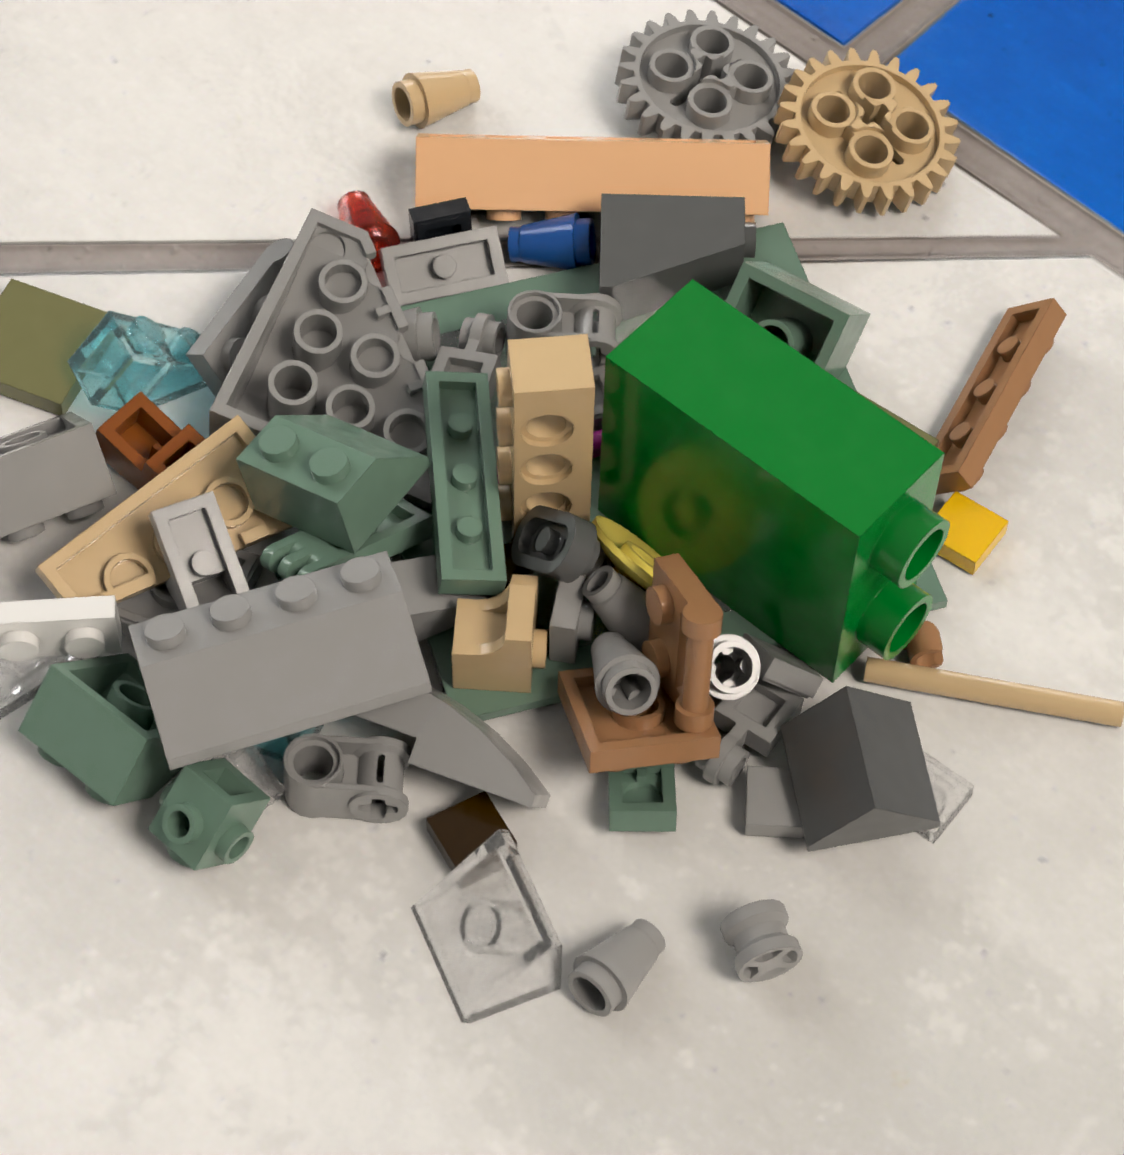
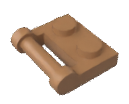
M679 553L654 558L652 586L647 588L645 595L650 623L649 637L647 641L643 642L642 653L657 667L660 675V685L675 704V725L685 732L702 733L709 730L714 722L715 704L709 693L714 639L722 631L723 611Z

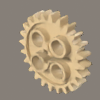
M849 48L844 61H841L832 50L827 51L823 63H820L813 57L808 59L804 71L796 69L789 84H785L777 103L779 107L773 118V123L780 126L774 138L775 142L787 145L782 156L783 162H800L794 176L797 180L811 176L817 180L813 187V194L818 195L828 188L834 192V206L838 207L847 197L853 199L856 213L860 214L867 202H873L875 209L882 216L885 215L891 201L904 213L907 212L912 200L923 205L926 203L931 191L938 193L956 162L957 157L954 154L960 144V139L953 136L958 120L944 117L950 106L949 100L933 101L932 99L937 85L929 83L920 86L916 82L920 70L915 68L906 74L900 72V60L897 57H894L887 66L880 64L879 55L876 50L871 51L867 61L860 60L854 48Z

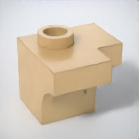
M512 574L507 588L492 598H457L452 646L453 688L531 693L533 668H546L548 630L536 629L538 616V576Z

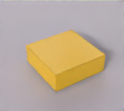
M955 491L937 513L950 523L949 533L938 555L973 575L1006 534L1009 521Z

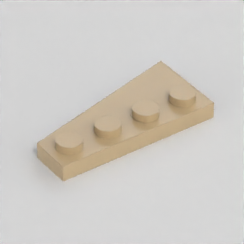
M237 415L37 566L35 572L56 598L115 595L116 603L118 604L160 586L171 576L148 515L152 511L211 491L214 492L235 552L289 530L293 526L255 510L236 458L256 436L241 417Z

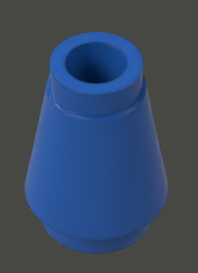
M573 213L517 227H510L508 232L510 261L564 270L595 264L596 232L594 221L592 218H580L578 213Z

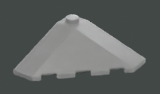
M311 208L209 410V436L237 415L241 417L255 436L260 433L275 415H330L428 457L422 385L425 371L429 370L424 359L414 361L402 334L408 330V322L392 286L382 287L370 261L376 257L377 251L368 231ZM428 468L402 499L414 506L432 510Z

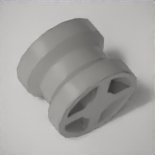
M767 899L748 903L731 912L721 922L720 931L724 941L728 945L733 946L737 953L734 959V967L742 981L760 982L775 978L795 967L802 959L803 952L799 941L794 936L788 935L786 930L789 916L781 901Z

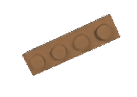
M1055 298L1007 309L936 436V439L939 440L937 448L945 453L936 495L972 489L982 477L987 460L997 442L1006 433L1012 414L1021 398L1030 389L1031 379L1045 354L1052 348L1054 337L1067 315Z

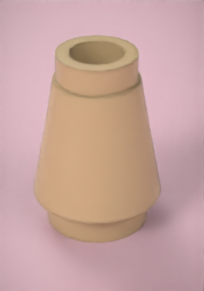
M471 69L406 73L401 81L393 84V107L398 119L404 126L415 125L423 129L469 104L479 101L481 93L480 84L476 74Z

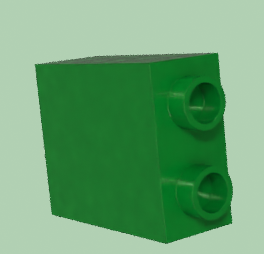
M692 279L605 357L598 511L639 537L660 556L679 553L708 592L832 683L867 648L884 660H890L910 643L925 622L933 603V597L916 585L917 579L926 571L941 550L950 529L949 521L933 511L945 453Z

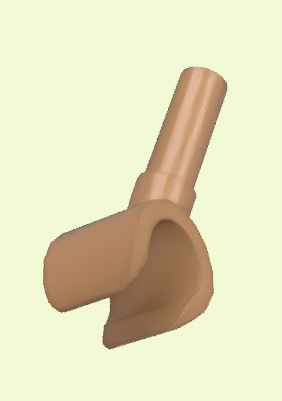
M925 621L914 638L903 650H907L910 664L937 668L944 661L940 632L933 623Z

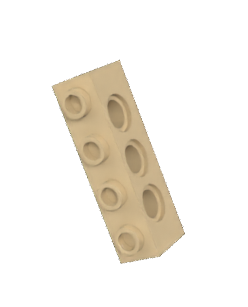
M588 334L507 340L508 367H500L495 370L499 407L496 408L499 445L496 447L501 522L511 521L514 538L522 519L532 508L538 505L566 511L590 522L595 383Z

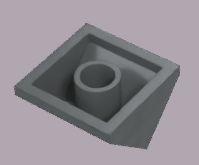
M845 686L781 726L782 740L808 852L940 827L941 822L911 702Z

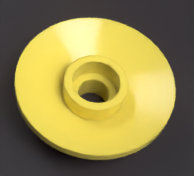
M596 516L591 523L596 527L597 540L600 542V546L606 556L613 563V569L644 590H647L648 587L652 586L654 558L661 556L643 540L620 524L604 516Z

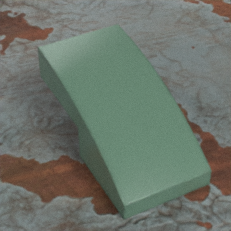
M675 764L631 768L619 772L608 771L609 831L676 832Z

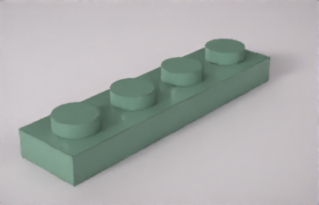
M425 371L422 389L427 454L431 465L429 467L438 594L498 595L505 590L507 576L488 373Z

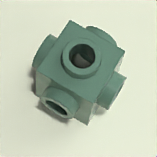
M225 758L193 763L184 766L178 777L165 787L159 798L161 807L148 830L167 846L168 854L176 862L185 867L192 868L194 871L231 864L240 859L251 846L254 839V834L251 831L271 798Z

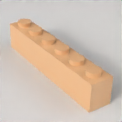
M418 133L416 136L415 207L466 197L470 209L487 210L486 219L517 221L521 220L522 210L545 211V220L578 213L580 217V212H601V193L745 197V222H754L755 215H768L771 144L767 140Z

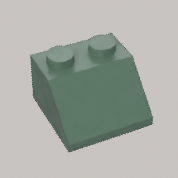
M743 261L726 299L728 304L837 379L845 370L871 315L767 261Z
M275 415L236 458L255 510L353 554L361 548L431 466L427 456L330 415Z
M129 653L51 664L18 729L20 733L38 746L37 750L41 757L56 766L66 768L85 783V790L91 797L112 806L152 798L183 768L180 767L173 770L169 768L138 660Z

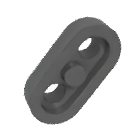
M538 505L532 508L519 524L512 542L511 557L514 564L531 572L564 583H571L580 576L588 574L593 569L599 557L600 542L597 540V530L593 523L566 511Z

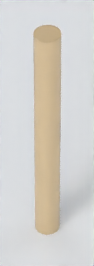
M867 656L863 682L1109 726H1122L1124 717L1123 701Z

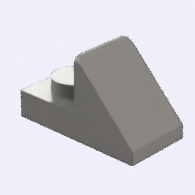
M213 491L152 511L148 515L171 576L165 584L180 611L215 601L226 595L250 591Z

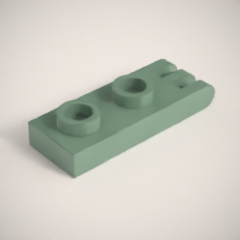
M402 499L355 554L301 530L268 545L261 554L260 563L271 572H278V575L285 579L346 563L356 557L369 556L383 551H387L390 558L432 538V515Z

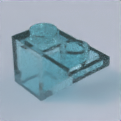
M109 310L67 361L90 404L115 411L122 408L140 391L158 407L207 387V384L186 356V353L199 338L200 334L188 327L177 328L157 323L145 316L134 317Z

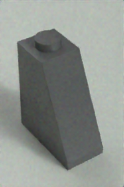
M601 193L599 293L609 295L621 304V321L661 308L692 279L711 292L733 285L744 258H755L756 222H745V197Z

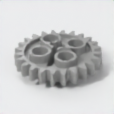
M692 9L687 10L685 21L679 22L671 13H666L663 26L649 20L646 22L644 34L634 31L631 36L630 45L623 46L615 79V85L619 86L616 99L618 103L627 104L624 114L626 120L640 119L637 132L640 136L655 132L658 134V138L767 140L772 144L780 127L773 123V118L779 107L777 103L785 84H789L793 72L796 70L787 68L790 59L789 53L773 54L777 40L774 37L762 41L756 39L759 28L757 25H753L745 31L738 29V17L734 15L726 24L718 23L716 12L712 10L708 13L706 21L698 20Z

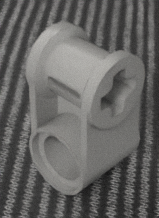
M540 290L521 292L510 301L507 310L506 355L508 357L507 340L588 334L589 347H596V355L594 357L591 356L592 368L605 365V357L619 345L615 340L616 327L620 325L622 320L621 304L615 298L600 293L568 294ZM594 311H598L599 321H593Z
M317 733L304 734L294 739L286 747L283 756L285 801L291 810L300 816L308 818L361 819L372 823L398 821L407 815L409 809L408 798L403 793L404 770L410 766L408 761L412 752L411 748L404 741L387 736L362 738L327 736ZM382 755L385 760H378V757ZM307 772H319L326 775V777L319 780H308L301 777V775ZM378 777H383L381 783L377 782ZM376 799H380L383 801L382 803L378 804L376 802Z

